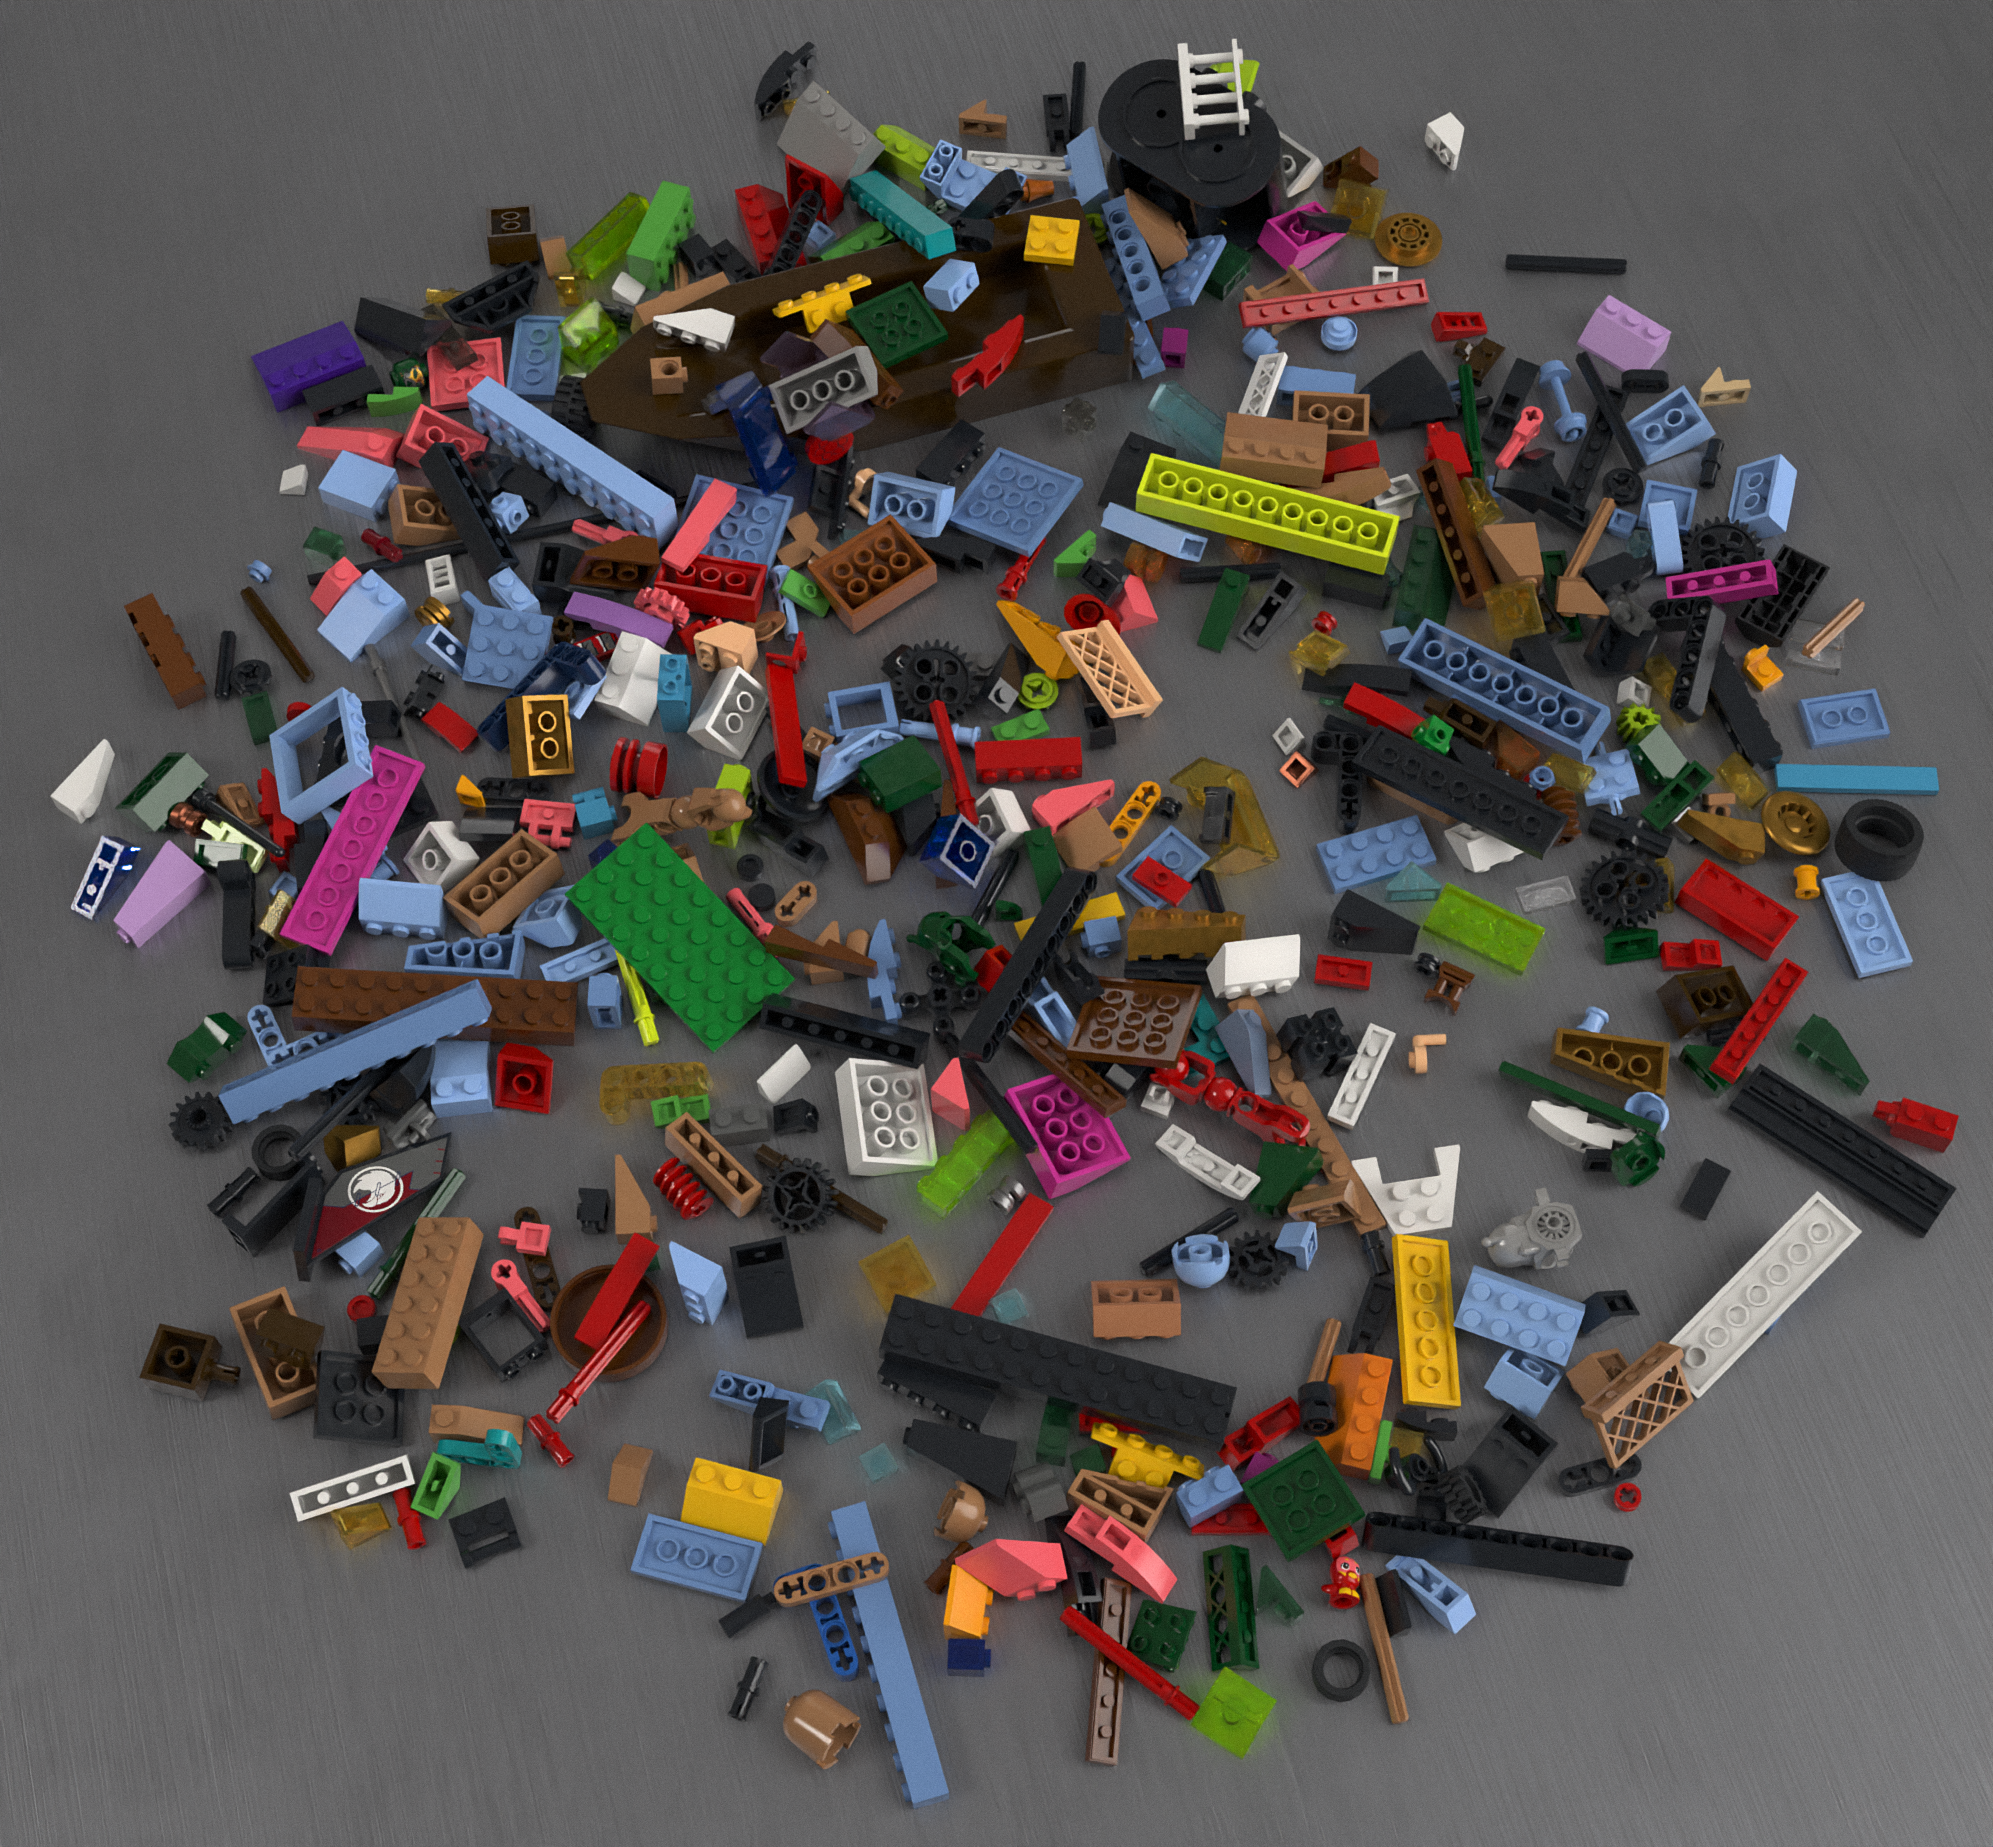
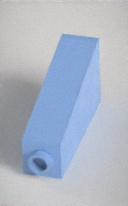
M1109 502L1108 507L1103 513L1102 527L1172 556L1200 562L1208 538L1113 502Z

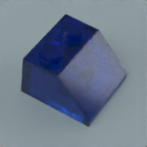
M961 813L939 817L919 862L939 878L970 889H976L996 844Z

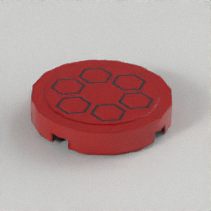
M841 422L828 423L821 427V431L818 433L815 431L809 436L804 450L811 462L820 465L832 463L848 452L853 444L854 436L846 424Z

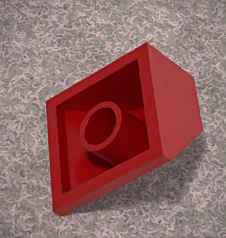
M507 1042L498 1053L494 1105L549 1114L554 1060L533 1046Z

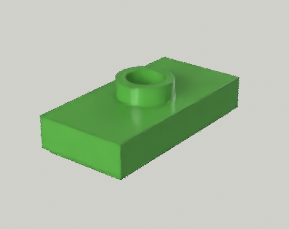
M793 569L787 571L778 593L821 618L824 617L830 603L818 584Z
M1382 1420L1380 1422L1371 1470L1367 1480L1369 1481L1368 1483L1379 1485L1384 1463L1390 1464L1388 1451L1389 1448L1393 1447L1388 1445L1393 1424L1391 1421Z

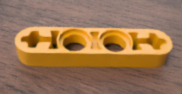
M1152 781L1141 783L1109 827L1112 832L1117 829H1124L1128 835L1123 839H1118L1123 851L1099 863V866H1113L1155 810L1161 799V789L1157 783ZM1150 791L1154 792L1153 796L1150 795L1146 799L1144 805L1142 803L1144 801V793L1148 794ZM1132 809H1137L1142 813V816L1138 819H1132L1127 813Z

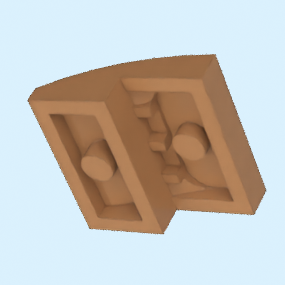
M1096 807L1079 815L1053 835L1057 853L1067 868L1074 867L1095 872L1100 869L1099 863L1123 851L1121 843Z

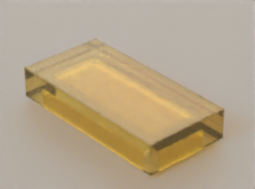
M1552 753L1543 765L1553 771L1555 784L1579 793L1584 792L1597 774L1594 767L1556 753Z

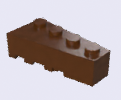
M153 593L124 605L139 639L177 709L179 710L207 697L203 686L207 684L201 672H194L192 667H195L196 664L190 652L184 653L182 648L186 647L182 637L179 633L174 634L172 629L176 627L169 614H163Z

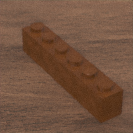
M1435 458L1418 468L1416 473L1463 607L1482 610L1498 601L1500 596L1453 463Z

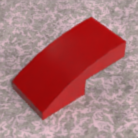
M438 702L421 719L439 738L443 737L460 754L479 736L474 727L441 702Z
M1693 939L1690 943L1664 941L1659 946L1663 971H1697L1719 968L1723 965L1719 940Z

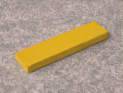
M1117 892L1089 900L1068 936L1083 932L1085 921L1116 916L1117 921L1125 919V912ZM1036 916L1014 923V929L1019 942L1022 941Z

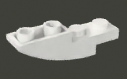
M1545 1100L1532 1101L1527 1116L1549 1136L1582 1153H1585L1586 1149L1615 1150L1622 1148L1636 1135L1630 1129L1617 1130L1608 1128L1602 1123H1587V1112L1572 1106L1565 1108L1555 1106Z

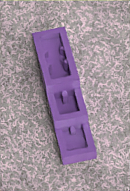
M578 592L573 593L564 611V614L570 619L588 622L596 630L615 633L618 639L623 631L647 638L661 648L665 647L674 628L672 624L642 611Z

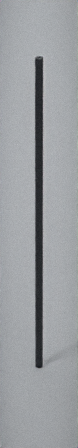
M757 481L740 484L759 489ZM689 495L674 498L676 508L685 506ZM604 513L514 531L512 534L505 533V536L509 543L572 530L573 523L577 519L594 525L616 520H611ZM462 542L405 554L403 559L397 563L386 558L354 566L361 574H365L371 569L379 571L422 562L444 555L468 552ZM326 571L307 575L309 585L319 583Z

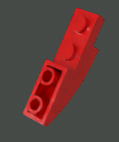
M1021 314L1013 320H1008L994 334H989L983 341V353L977 354L971 362L964 367L958 368L953 373L951 383L954 394L960 397L977 383L985 389L1004 372L1016 355L1022 341L1024 317Z
M261 768V779L257 780L259 795H262V802H258L259 817L264 818L269 827L270 839L285 850L284 856L280 858L269 852L270 861L272 864H276L279 873L284 871L290 872V848H294V844H300L298 825L281 813L276 778L267 768Z

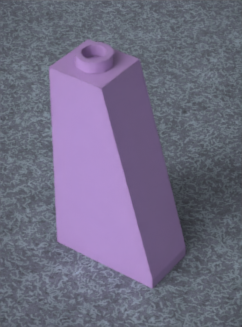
M168 840L113 921L119 929L116 934L126 944L132 942L137 948L141 947L211 885L206 872L174 843Z

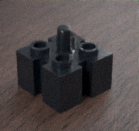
M1334 1007L1315 1011L1311 1019L1308 1018L1307 1014L1287 1018L1276 1034L1284 1053H1292L1294 1057L1290 1065L1299 1082L1318 1078L1324 1069L1327 1075L1345 1071L1358 1054L1349 1035L1344 1036L1341 1034L1340 1030L1344 1025Z

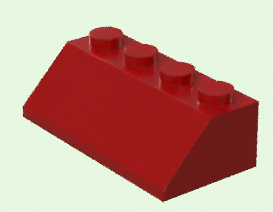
M755 184L735 189L737 210L757 269L763 275L790 213L783 194ZM803 251L795 268L807 265Z
M698 554L684 572L662 562L654 582V588L666 590L671 596L676 595L680 601L685 603L683 607L689 608V612L756 623L762 606L767 565Z

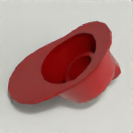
M1081 593L1074 595L1067 601L1064 607V617L1074 630L1097 627L1101 621L1109 620L1118 635H1120L1121 623L1119 617L1095 595Z

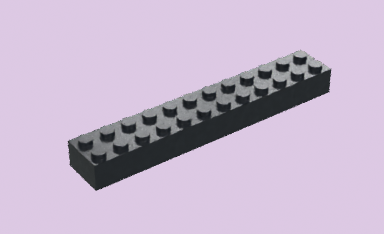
M899 1294L894 1296L879 1347V1358L1217 1452H1220L1224 1444L1230 1419L1229 1416L1237 1391V1387Z

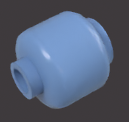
M1253 327L1242 340L1244 344L1243 352L1257 363L1260 355L1278 353L1279 350L1276 347L1279 341L1266 328L1259 327L1256 329Z

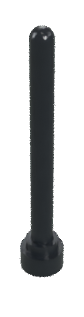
M201 788L194 793L192 805L202 812L211 811L276 857L284 856L285 850L218 804L215 795L209 790Z

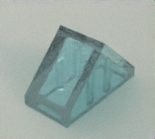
M1411 861L1387 885L1384 901L1385 903L1439 901L1442 885Z

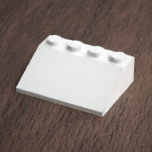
M849 1058L835 1072L848 1175L880 1176L936 1169L939 1164L924 1064H921L918 1069L887 1061Z

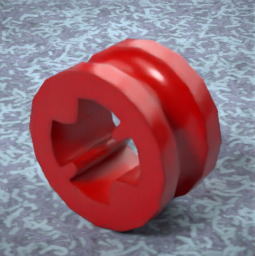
M1320 611L1317 614V618H1314L1311 622L1314 630L1324 637L1330 636L1332 630H1335L1338 626L1336 619L1325 611Z
M1623 1483L1616 1488L1613 1498L1616 1507L1620 1510L1632 1512L1638 1508L1642 1495L1640 1489L1635 1484ZM1624 1491L1626 1494L1632 1492L1634 1494L1632 1501L1635 1502L1631 1504L1629 1501H1625L1623 1503L1621 1501L1623 1496L1621 1492Z

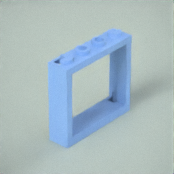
M344 687L339 688L269 735L281 813L298 825L304 823V821H307L374 776L371 764L372 758L368 748L369 740L365 731L366 723L361 709L362 703L355 693H350ZM341 716L349 762L303 792L296 746Z

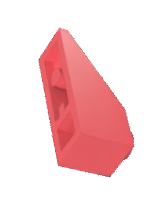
M1110 779L1056 789L1047 795H1040L1032 804V818L1041 828L1050 826L1053 836L1079 815L1093 807H1099L1114 796L1115 783Z

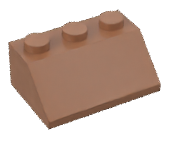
M1177 1279L1091 1281L1094 1337L1111 1340L1115 1337L1141 1339L1145 1336L1171 1338L1174 1335H1181V1302Z

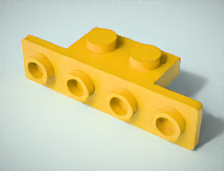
M855 274L848 277L847 282L841 284L834 282L824 286L825 290L820 292H806L801 295V299L792 301V299L778 303L779 307L772 310L774 315L779 318L801 310L809 333L817 330L825 319L834 323L847 320L845 311L854 307L849 292L870 285L871 280L864 275Z
M1094 1422L1091 1438L1117 1448L1108 1469L1109 1475L1118 1476V1479L1137 1483V1481L1146 1482L1148 1486L1162 1489L1167 1487L1173 1471L1197 1480L1203 1478L1204 1464L1197 1458L1190 1455L1181 1456L1162 1444L1153 1445L1137 1434H1125L1118 1431L1111 1424Z

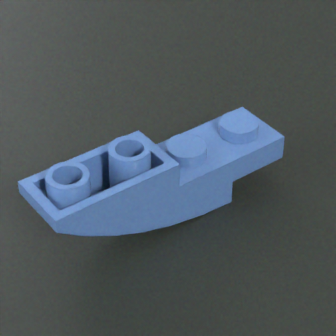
M882 919L874 931L868 958L877 961L878 966L876 979L867 978L871 1009L882 1007L885 1022L898 1025V1019L902 1018L899 1002L894 1003L892 995L896 994L894 979H898L897 968H901L899 952H893L891 945L896 944L893 928H887L886 919Z
M719 1370L709 1395L711 1399L750 1415H753L760 1397L788 1400L787 1427L794 1429L803 1427L821 1432L831 1406L826 1400L776 1388L770 1382L724 1370Z

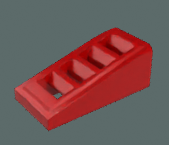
M1436 312L1431 322L1436 342L1479 336L1488 332L1481 312Z

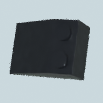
M1130 431L1117 455L1098 501V506L1107 508L1109 502H1113L1136 510V493L1151 453L1176 459V449Z
M1347 889L1331 915L1327 939L1331 940L1335 946L1346 948L1350 951L1412 955L1415 951L1421 926Z

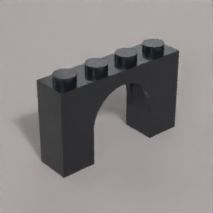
M392 700L360 701L362 703V715L366 723L365 731L367 738L397 736L402 713ZM341 716L328 724L327 733L323 738L322 757L318 761V776L313 785L343 766L347 750ZM351 792L329 805V807L345 806Z

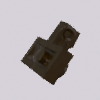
M1486 337L1482 339L1478 346L1476 344L1470 345V343L1459 339L1454 345L1452 355L1461 359L1463 364L1471 365L1473 384L1481 387L1505 354L1506 348Z

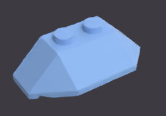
M864 728L857 733L855 731L850 732L836 746L834 744L827 746L821 752L822 755L818 764L813 793L815 803L857 778V774L860 773L859 761L904 740L903 737L880 729Z

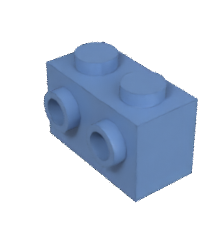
M1229 1465L1222 1468L1215 1466L1205 1472L1204 1478L1196 1482L1193 1479L1178 1487L1179 1491L1176 1492L1175 1503L1189 1528L1242 1500L1243 1488Z

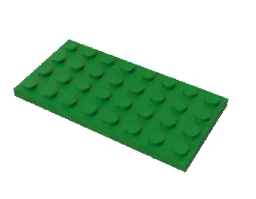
M647 822L565 893V897L713 1054L762 1011L763 1002L772 993L781 994L795 981V978L772 954L766 953V948Z

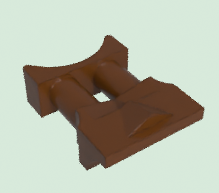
M1443 961L1438 971L1439 978L1433 990L1428 989L1424 1003L1430 1001L1443 1002L1450 1008L1453 1016H1455L1460 1007L1458 1000L1462 992L1470 987L1475 974ZM1449 984L1453 987L1447 997L1443 993Z

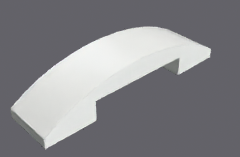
M1174 1124L1155 1143L1159 1150L1186 1172L1209 1187L1232 1198L1244 1200L1261 1180L1259 1176L1239 1164L1233 1166L1197 1144L1194 1136Z

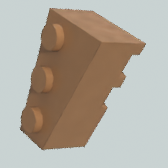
M1081 1469L1067 1492L1066 1502L1068 1509L1073 1513H1076L1082 1504L1105 1520L1109 1516L1113 1517L1147 1543L1171 1502L1174 1488H1157L1146 1485V1482L1137 1481V1483L1120 1480L1118 1476Z

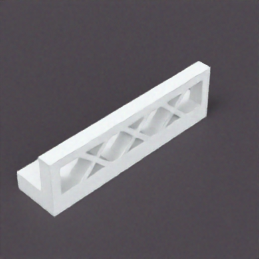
M1285 352L1259 356L1240 406L1239 414L1266 417L1288 359Z

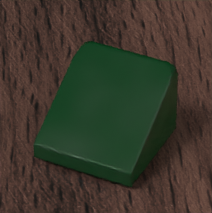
M1099 1443L1070 1455L1076 1477L1081 1469L1106 1474V1466Z

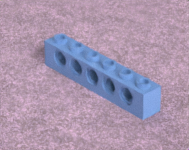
M1125 195L1101 204L1104 215L1100 217L1105 229H1110L1106 234L1111 246H1116V248L1112 249L1116 262H1121L1118 269L1122 279L1127 278V282L1123 284L1128 296H1133V299L1129 301L1134 314L1139 313L1144 322L1170 311L1148 244L1128 211Z

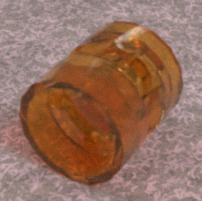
M1133 541L1127 551L1123 565L1131 571V575L1138 576L1142 574L1144 580L1157 584L1165 571L1169 554L1155 548L1149 550L1148 545Z

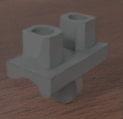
M1621 594L1619 602L1613 604L1610 610L1612 620L1637 637H1639L1641 631L1652 630L1656 623V619L1650 616L1648 611L1623 594Z
M419 1099L417 1102L410 1101L402 1108L401 1113L404 1116L398 1123L394 1120L389 1121L383 1127L387 1138L399 1150L411 1146L419 1138L427 1142L431 1136L426 1130L437 1117L428 1108L427 1103Z

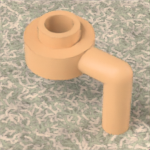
M870 468L862 469L855 475L854 489L847 497L849 498L848 506L866 519L869 517L870 508L858 499L862 494H868L873 488L874 474L877 473Z
M1426 1034L1413 1037V1052L1408 1053L1409 1068H1414L1415 1074L1427 1073L1426 1046L1446 1045V1034Z

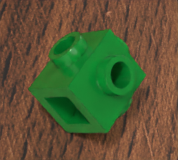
M1432 715L1415 727L1411 737L1413 738L1412 741L1445 756L1450 749L1449 741L1454 729L1437 716Z

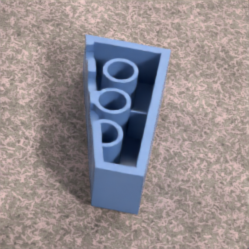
M522 929L512 930V934L499 936V933L487 934V938L471 940L470 937H465L453 943L439 941L408 946L404 971L407 973L520 979L526 948Z

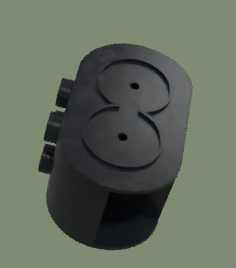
M1157 59L1135 65L1122 73L1111 84L1102 99L1098 114L1101 137L1106 146L1112 151L1109 169L1115 190L1122 196L1125 195L1124 190L1130 188L1172 214L1176 222L1181 221L1187 233L1185 235L1187 239L1203 238L1208 235H1224L1227 243L1221 254L1238 253L1254 247L1258 244L1257 241L1266 220L1285 213L1288 199L1280 134L1274 120L1266 112L1267 107L1265 103L1254 93L1249 91L1243 92V109H1248L1249 124L1245 125V135H1239L1238 123L1199 126V129H1195V139L1185 140L1178 61ZM1190 68V73H1195V75L1218 73L1211 68H1205L1202 72L1195 68ZM1227 83L1197 85L1196 88L1191 89L1192 93H1197V95L1233 92L1227 88ZM1235 102L1200 105L1198 108L1193 109L1194 114L1198 113L1199 116L1236 113L1237 104Z

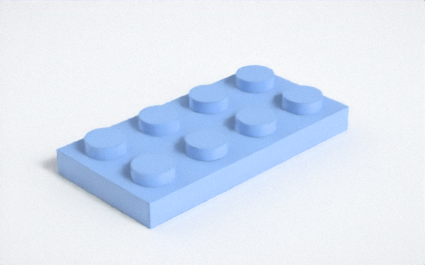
M1854 872L1827 877L1821 880V889L1858 978L1911 966L1913 962L1879 881L1865 879Z

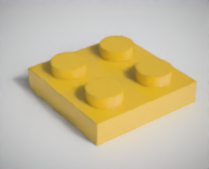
M1031 215L1024 251V261L1073 266L1080 220Z

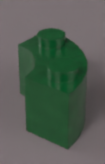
M226 1012L206 1015L201 1025L185 1039L177 1041L166 1064L188 1083L200 1079L206 1080L231 1054L241 1049L243 1045L242 1040L247 1030Z

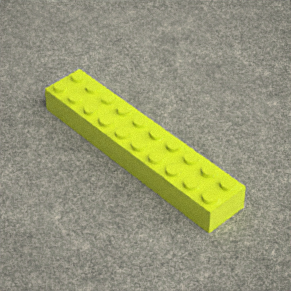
M1151 453L1136 493L1137 512L1381 575L1385 573L1400 516L1154 453Z

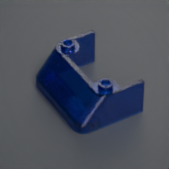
M751 370L715 386V389L729 410L751 466L748 468V472L764 498L774 495L796 473L795 467L799 465L793 451L789 453L770 405L773 397L768 386L763 387Z

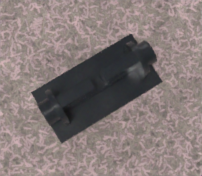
M432 664L427 672L421 670L415 681V684L419 685L415 693L410 691L403 705L407 706V709L404 712V716H406L408 711H411L416 719L421 720L429 712L435 701L427 697L426 694L436 698L444 685L445 676L440 672H435V674L431 672Z

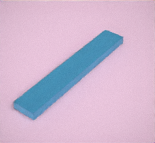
M1776 764L1774 767L1776 792L1937 795L1939 792L1936 767Z

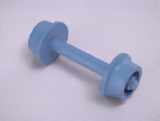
M1549 361L1540 367L1538 383L1542 389L1554 390L1562 417L1554 423V430L1565 442L1579 440L1586 434L1585 425L1587 418L1582 413L1571 412L1563 385L1571 379V372L1564 366L1562 361Z

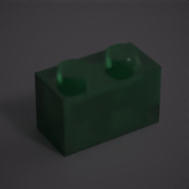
M1229 241L1221 252L1202 289L1223 302L1252 271L1253 255Z

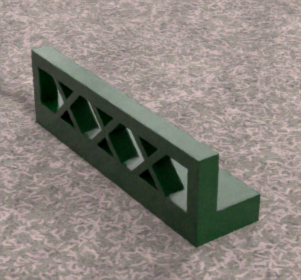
M1229 1544L1204 1551L1202 1553L1212 1672L1219 1673L1236 1668L1247 1671L1260 1669L1249 1549ZM1222 1556L1223 1566L1217 1573L1214 1571L1213 1558ZM1220 1585L1225 1587V1596L1221 1603L1216 1598V1592ZM1224 1614L1227 1617L1228 1626L1222 1633L1219 1630V1621ZM1225 1645L1230 1648L1231 1661L1222 1663L1221 1652Z

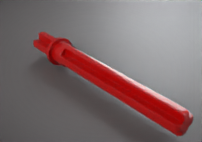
M934 700L929 705L955 794V807L960 811L964 828L969 827V829L975 828V825H979V819L974 806L976 799L972 797L945 703Z
M639 1300L565 1388H561L558 1391L559 1396L545 1411L547 1413L546 1417L549 1420H553L554 1423L558 1424L572 1406L576 1407L579 1404V1398L651 1313V1306L648 1303Z
M1068 1606L1063 1611L1060 1620L1162 1699L1165 1707L1167 1705L1171 1706L1189 1721L1195 1716L1200 1706L1181 1692L1179 1685H1172L1072 1606Z

